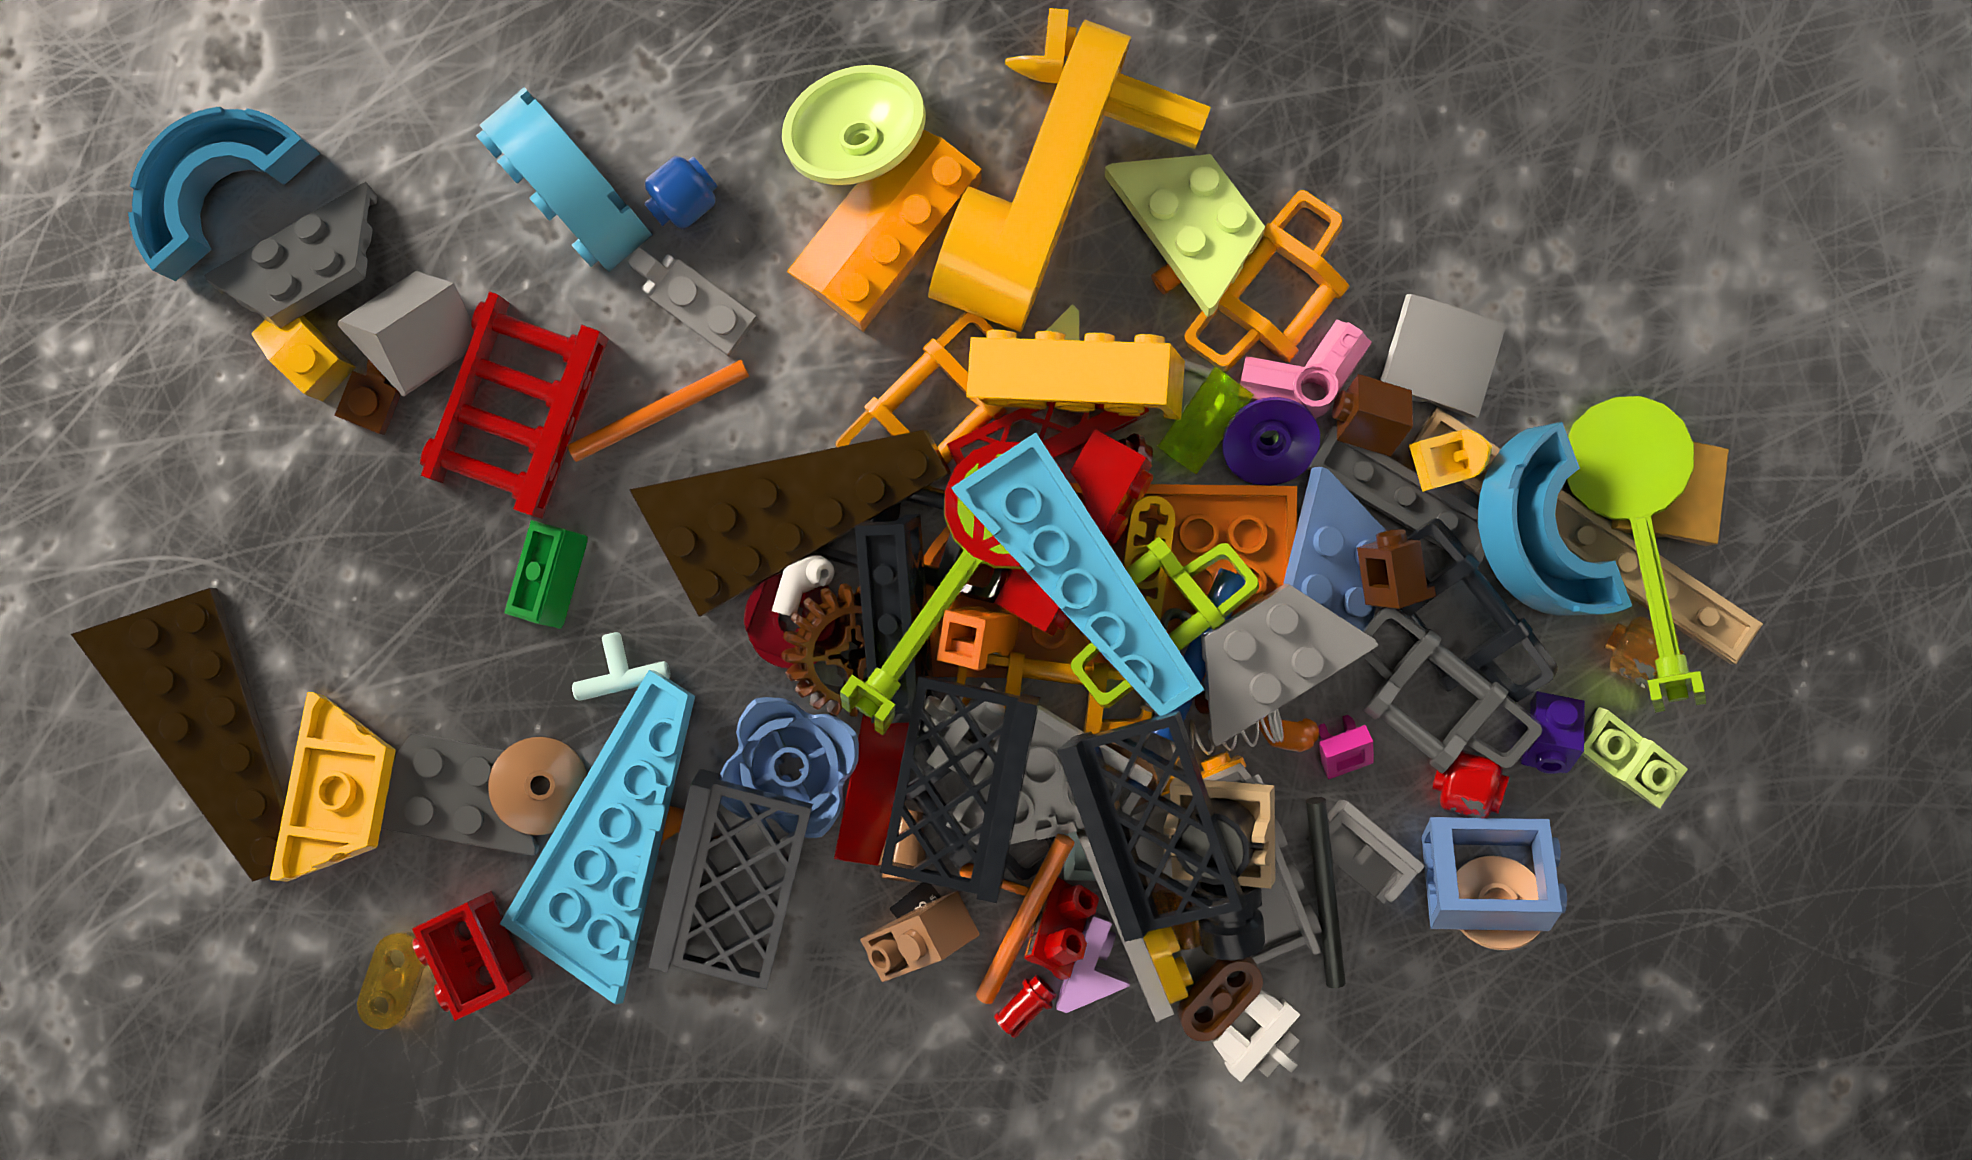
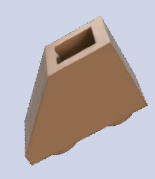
M955 891L924 904L865 935L860 940L868 954L871 965L876 969L881 981L885 982L942 961L978 937L980 933L958 891Z

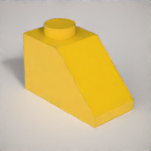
M303 315L281 328L264 320L251 333L268 360L303 394L322 402L356 368Z

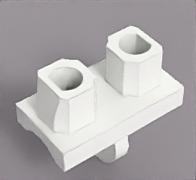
M985 682L981 685V688L994 690ZM948 694L943 701L933 696H928L925 700L924 708L931 715L935 725L956 713V706ZM983 702L969 712L981 730L988 735L1002 726L1005 708L999 704ZM963 716L947 726L950 729L944 738L955 755L972 745L963 737L970 728ZM926 725L923 727L925 732L929 730ZM938 745L926 762L936 768L949 759ZM980 749L960 760L969 775L985 754ZM953 765L949 767L951 770L957 772Z
M1261 989L1259 995L1244 1010L1259 1023L1252 1032L1245 1037L1234 1026L1230 1025L1220 1037L1211 1040L1223 1059L1226 1060L1224 1064L1229 1072L1240 1082L1245 1079L1267 1052L1269 1054L1257 1066L1266 1077H1269L1279 1064L1291 1073L1298 1066L1288 1054L1300 1040L1288 1031L1278 1044L1275 1043L1297 1020L1300 1014L1283 997L1278 1001L1274 996Z

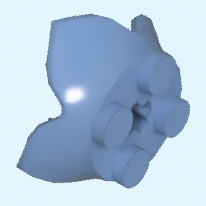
M773 697L754 699L739 718L736 731L739 742L738 750L726 761L719 780L812 803L813 807L805 838L822 837L829 831L840 815L843 805L842 789L844 782L854 772L858 763V735L851 726L840 718L829 714H809L796 703L787 699ZM789 752L792 758L800 757L802 759L804 767L799 769L802 774L799 779L794 780L791 774L782 775L780 773L778 765L785 763L781 757L783 754ZM722 796L721 804L727 810L740 818L746 819L751 816L741 800ZM757 805L760 811L766 808L764 806ZM778 810L765 817V819L775 820L785 832L790 834L796 831L799 815Z

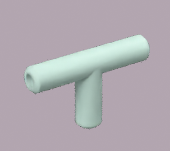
M614 632L602 637L610 674L574 682L572 691L574 698L581 701L639 687L648 670L657 671L668 679L671 677L668 663L665 661L629 669L621 634Z

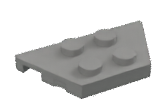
M1283 584L1225 620L1215 630L1211 629L1201 635L1202 660L1206 665V676L1204 678L1205 699L1208 700L1210 719L1208 739L1215 747L1221 745L1379 645L1374 638L1290 584Z

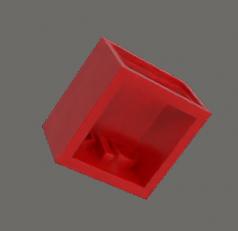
M492 891L412 928L416 937L413 939L415 954L422 965H429L437 982L434 985L436 999L445 1012H451L454 1021L512 994L533 979L511 931L500 924L504 916ZM462 921L466 922L472 935L471 938H465L460 934L459 926ZM482 966L487 967L493 980L492 982H485L481 979L480 969Z

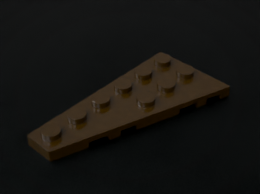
M919 430L629 490L696 613L701 617L780 573L787 566L806 558L855 529V525L870 521L951 474V471L929 431Z

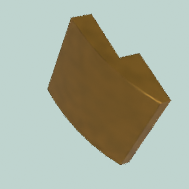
M1693 442L1694 471L1684 493L1665 511L1652 516L1655 538L1668 537L1703 546L1717 545L1729 449ZM1612 520L1611 529L1633 534L1630 521Z

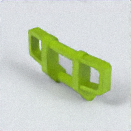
M1157 537L1147 545L1149 551L1126 568V571L1137 586L1158 568L1162 567L1171 581L1197 611V613L1169 634L1179 651L1208 628L1212 630L1218 628L1225 622V617L1259 589V582L1255 574L1227 543L1217 545L1183 567L1160 537ZM1225 559L1233 565L1246 582L1241 589L1216 608L1192 577L1218 560ZM1090 643L1072 660L1071 669L1102 708H1109L1134 690V688L1126 680L1108 693H1103L1096 687L1085 673L1087 663L1100 652Z

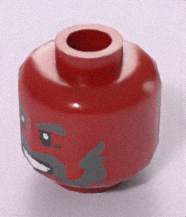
M1462 750L1445 772L1440 773L1438 770L1436 771L1432 789L1441 792L1440 805L1443 810L1466 818L1483 819L1488 818L1491 812L1499 814L1510 776L1503 775V768L1486 756Z

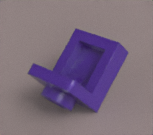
M1536 691L1530 701V714L1540 722L1542 733L1521 756V764L1535 767L1539 771L1548 774L1568 773L1584 752L1585 701Z

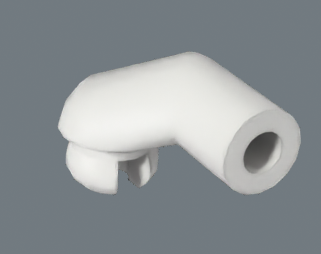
M809 556L787 566L783 571L772 611L791 617L792 614L797 613L802 593L819 586H826L833 580L835 571L831 562L822 556Z

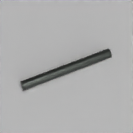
M1312 797L1306 800L1319 924L1322 931L1320 934L1326 986L1329 988H1340L1345 986L1346 981L1327 805L1325 798Z

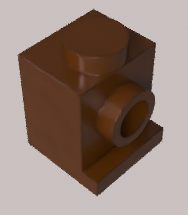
M1405 530L1380 532L1376 534L1375 542L1357 547L1365 605L1400 609L1436 596L1435 586H1427L1421 541L1407 540Z

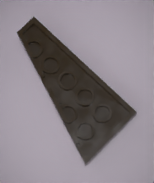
M207 588L72 633L71 636L251 881L254 882L271 876L285 798L217 588Z

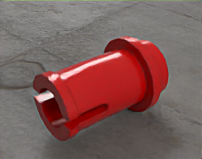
M1035 975L1031 980L1025 978L1022 981L1024 987L994 1015L1000 1027L1015 1039L1044 1008L1050 1010L1053 1007L1051 1001L1057 996L1051 986L1038 975Z

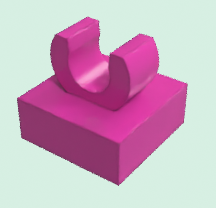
M1349 715L1342 716L1343 727L1346 731L1342 734L1332 736L1324 723L1318 726L1321 765L1328 780L1374 763L1373 740L1366 725L1356 728L1355 721Z

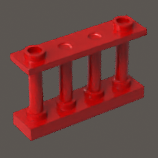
M489 291L486 301H481L474 311L471 327L475 331L435 438H430L422 450L420 464L424 468L421 476L443 483L447 470L511 492L512 498L516 499L514 510L542 519L568 451L567 445L571 443L609 338L602 332L582 324L578 335L572 334L569 338L506 315L510 303L500 295ZM498 334L506 335L563 356V361L567 365L561 381L555 380L553 383L489 361ZM481 379L546 401V407L550 408L544 427L539 425L534 429L473 407L472 403ZM464 425H469L529 447V453H532L533 456L527 472L521 471L518 475L455 452Z

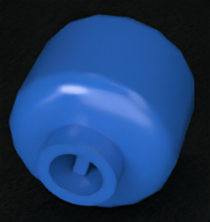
M674 156L645 180V189L651 198L644 205L662 226L671 221L677 228L686 229L713 208L716 202L713 191L718 186L695 157H691L687 161L684 157Z

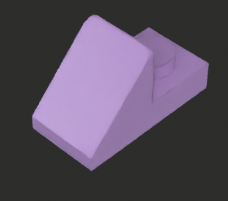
M1099 913L1088 917L1083 930L1087 942L1084 958L1075 961L1071 978L1064 979L1055 1001L1057 1010L1068 1013L1130 986L1127 977L1096 965L1098 958L1104 961L1107 960L1115 941L1116 933L1109 931L1112 925L1109 917Z

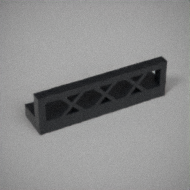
M907 514L896 521L861 522L855 525L868 678L875 668H882L927 604L920 514ZM930 636L898 681L901 686L891 699L895 704V719L892 723H909L919 675L933 677ZM928 689L926 698L928 696L935 697L934 690ZM874 716L871 718V723H875Z

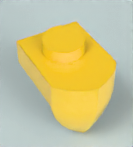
M1049 8L1045 56L1006 58L1005 65L1030 79L1058 84L1063 71L1064 56H1069L1076 38L1077 27L1067 26L1069 10Z
M1459 430L1409 444L1422 492L1477 477L1486 468L1492 451V445L1489 441L1473 430Z

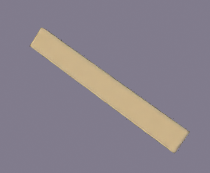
M1437 407L1432 411L1412 443L1459 430L1471 429ZM1489 442L1492 445L1491 456L1484 471L1477 477L1458 482L1479 497L1487 470L1501 450L1491 442ZM1560 490L1557 497L1555 516L1559 535L1568 550L1586 562L1616 561L1629 597L1649 610L1634 538L1626 532L1611 529V522L1599 514L1591 512L1581 502ZM1659 555L1674 627L1729 664H1737L1763 623Z

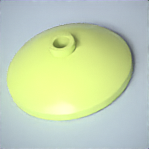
M876 65L845 68L819 79L803 91L794 101L787 112L782 128L783 146L795 169L811 180L831 185H849L865 182L890 171L914 149L924 130L926 120L925 105L921 93L914 82L897 70Z

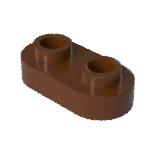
M1252 957L1238 960L1218 959L1189 990V997L1180 1001L1177 1010L1179 1021L1187 1036L1201 1042L1211 1041L1220 1037L1259 995L1263 986V977ZM1240 971L1236 977L1227 978L1231 973ZM1208 1006L1206 1011L1195 1013L1200 1007Z

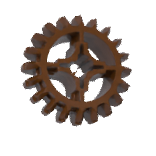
M847 583L840 584L838 598L835 597L830 589H822L821 598L823 603L820 605L811 598L805 599L804 605L810 613L806 618L798 613L792 614L791 620L800 627L799 631H786L783 636L787 642L795 645L794 648L786 649L782 652V659L788 663H795L785 674L790 681H799L795 688L796 693L801 698L810 696L809 704L816 710H819L826 704L827 712L832 716H838L843 709L840 691L851 675L864 682L868 679L867 677L863 680L864 671L867 667L864 636L861 633V626L855 621V613L862 614L860 586L854 594L851 586ZM835 620L832 634L827 639L817 641L822 630L831 621ZM852 641L858 647L849 651V659H845L840 655L841 651L848 650L849 642ZM822 661L826 665H836L837 674L843 679V686H833L822 682L815 671L814 662ZM854 706L850 713L847 710L846 713L850 717H857L859 710Z

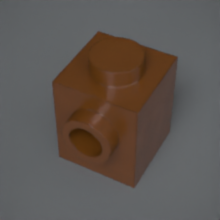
M1358 374L1346 391L1341 390L1338 393L1333 404L1332 417L1337 419V441L1391 457L1413 428L1412 390Z

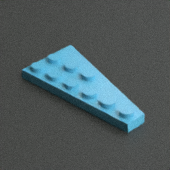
M648 670L500 922L506 929L614 1004H621L624 1001L695 699L693 694L653 670Z

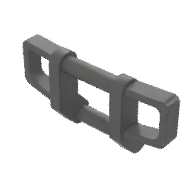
M1382 607L1364 628V633L1371 637L1385 620L1394 619L1418 637L1419 640L1393 670L1373 650L1363 655L1385 678L1363 711L1374 720L1380 717L1431 758L1429 764L1440 773L1445 772L1466 744L1501 767H1512L1541 735L1542 727L1540 722L1507 695L1508 690L1498 682L1491 684L1440 643L1442 638L1433 630H1425L1400 609ZM1427 658L1478 698L1449 732L1443 742L1392 703L1403 685ZM1500 704L1528 726L1526 733L1508 752H1500L1474 735Z

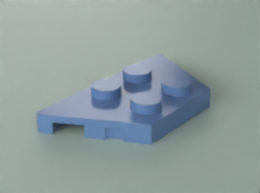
M1323 467L1311 469L1283 584H1290L1363 631L1374 618L1376 606L1365 605L1357 547L1375 542L1376 534L1386 530L1329 469Z

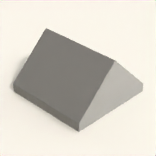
M418 271L413 272L338 321V326L403 397L465 356L475 331L471 327L472 321L455 284Z

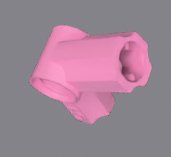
M1336 320L1305 367L1246 356L1237 400L1254 402L1269 397L1287 398L1305 406L1315 419L1321 417L1330 409L1334 399L1371 346L1372 341L1366 337L1362 330L1351 323ZM1307 383H1316L1324 389L1326 397L1319 401L1310 400L1303 395L1301 387Z

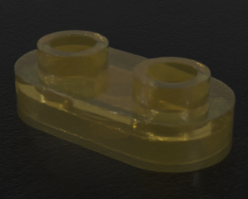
M394 932L381 939L375 947L357 1001V1010L360 1018L365 1024L374 1029L384 1030L397 1025L406 1018L411 1009L425 968L415 954L413 939L416 937L413 932ZM394 949L401 951L404 955L405 960L402 966H396L391 961V952ZM377 997H383L387 1000L389 1008L386 1013H381L376 1009L375 999Z

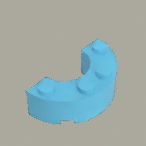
M525 87L480 124L483 130L476 135L495 158H498L502 153L504 154L497 162L517 184L523 178L530 183L536 190L530 197V200L549 221L558 215L575 234L578 240L572 246L590 267L599 261L610 272L652 236L651 232L632 209L625 204L614 188L536 99L534 100Z

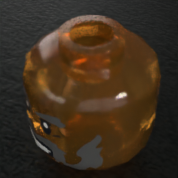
M1639 616L1632 619L1627 627L1618 623L1604 647L1612 652L1609 667L1614 673L1648 689L1647 680L1658 678L1655 660L1659 659L1652 621ZM1676 634L1677 642H1678V645H1679V638H1678V635ZM1679 649L1680 655H1683L1684 651Z

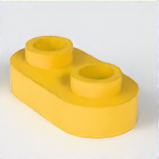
M1172 927L1148 931L1143 940L1169 1003L1173 1004L1189 997L1185 987L1194 984L1183 957L1173 958L1172 954L1181 951Z

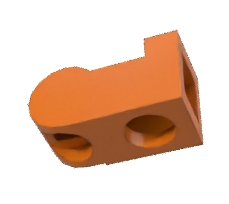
M980 606L945 610L937 660L980 670L986 668L988 654L993 653L1007 657L1012 652L1018 636L1019 623L1017 616L1010 613L990 611Z

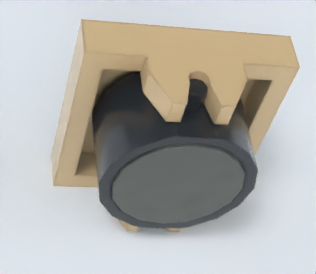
M1175 777L1170 783V800L1187 809L1193 798L1190 786ZM1204 780L1240 886L1271 889L1275 882V785ZM1196 807L1193 813L1200 817ZM1168 813L1163 829L1164 834H1169L1170 839L1173 838L1181 819ZM1187 824L1178 843L1204 858L1210 847L1207 835L1192 825ZM1172 853V878L1192 881L1198 868ZM1213 855L1212 858H1211V860H1210V862L1216 864V861H1215V858H1214V855ZM1206 872L1203 873L1199 881L1211 885L1223 884L1222 881Z

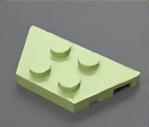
M1211 154L1120 162L1107 165L1105 167V178L1204 314L1207 317L1213 315L1230 283H1234L1243 269L1244 261L1248 255L1253 253L1262 239L1265 230L1264 224Z

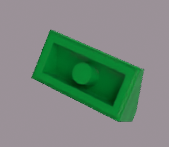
M531 520L504 613L537 624L562 628L588 543V537L580 533Z

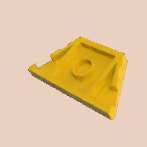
M307 692L270 880L288 882L373 850L378 846L396 749L326 696L314 692Z

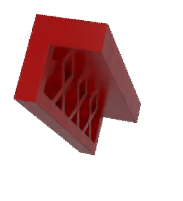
M1047 402L1046 408H1048L1045 420L1032 416L1044 409L1020 408L947 443V447L957 466L964 459L961 449L977 441L986 444L999 441L988 436L1004 429L1000 442H1006L1011 425L1025 420L1042 426L1039 438L1054 461L1083 448L1094 429L1108 436L1145 418L1150 411L1149 408L1144 407V412L1140 413L1139 417L1123 416L1116 412L1104 410V404H1095L1096 409L1104 412L1087 419L1089 413H1083L1079 424L1067 428L1050 422L1055 402ZM1047 428L1060 432L1043 441Z

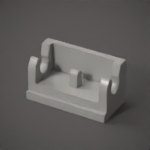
M1339 799L1328 812L1333 862L1381 903L1384 904L1386 900L1393 902L1417 873H1420L1425 865L1350 802Z

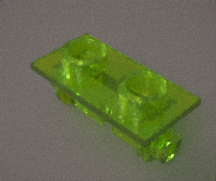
M1215 366L1182 411L1181 420L1176 419L1157 447L1162 449L1173 460L1181 463L1194 474H1197L1223 439L1228 422L1241 408L1249 403L1254 394Z

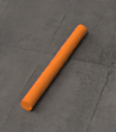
M739 360L568 444V450L574 461L578 462L750 377L743 361Z
M1064 834L1056 835L976 992V997L981 1002L992 1004L1000 991L1075 844L1069 836Z

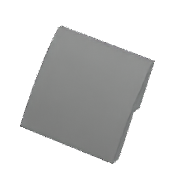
M1407 294L1380 381L1412 390L1413 401L1430 402L1465 417H1479L1506 325L1443 302L1414 294Z

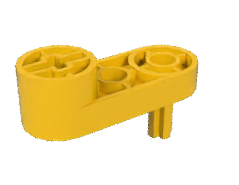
M1085 19L1070 50L1013 203L972 187H967L957 206L940 250L931 279L928 297L1022 332L1045 276L1104 117H1110L1195 149L1211 107L1121 74L1131 43V36Z

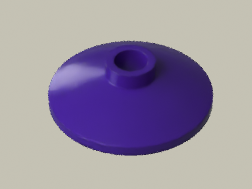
M1281 397L1263 398L1244 406L1231 418L1223 434L1222 450L1227 465L1242 480L1256 485H1278L1298 477L1307 470L1319 450L1320 431L1316 419L1302 404ZM1267 431H1276L1271 437H1261Z

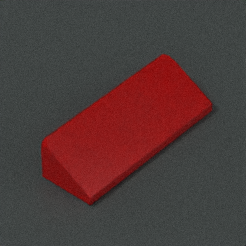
M863 714L858 735V763L854 772L850 775L834 855L835 860L879 866L878 864L887 838L909 723H891L887 731L882 735L875 730V723H871V718Z

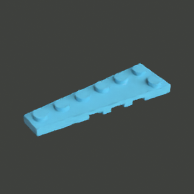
M1037 433L1029 436L951 487L964 505L1159 716L1170 713L1204 691L1199 680Z

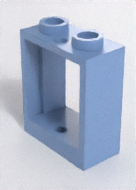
M1430 817L1421 840L1431 929L1550 931L1559 916L1565 913L1567 907L1566 887L1563 883H1558L1556 870L1561 857L1560 843L1557 837H1552L1550 819ZM1453 845L1531 846L1538 900L1459 899Z

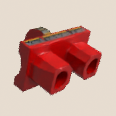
M1057 878L1027 936L1029 942L1024 959L1047 968L1060 980L1071 978L1075 961L1084 958L1087 942L1083 930L1087 917L1096 913L1099 897L1082 885L1071 886L1062 879Z

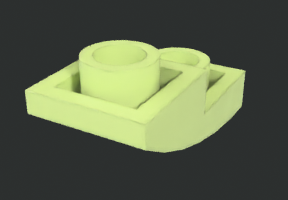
M1599 707L1584 727V752L1582 755L1622 785L1659 809L1688 770L1659 745L1640 736L1607 709Z

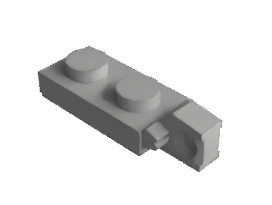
M638 248L627 262L631 265L632 269L648 279L642 290L650 295L649 298L729 357L758 319L755 314L679 259L675 260L668 254L660 263L641 248Z

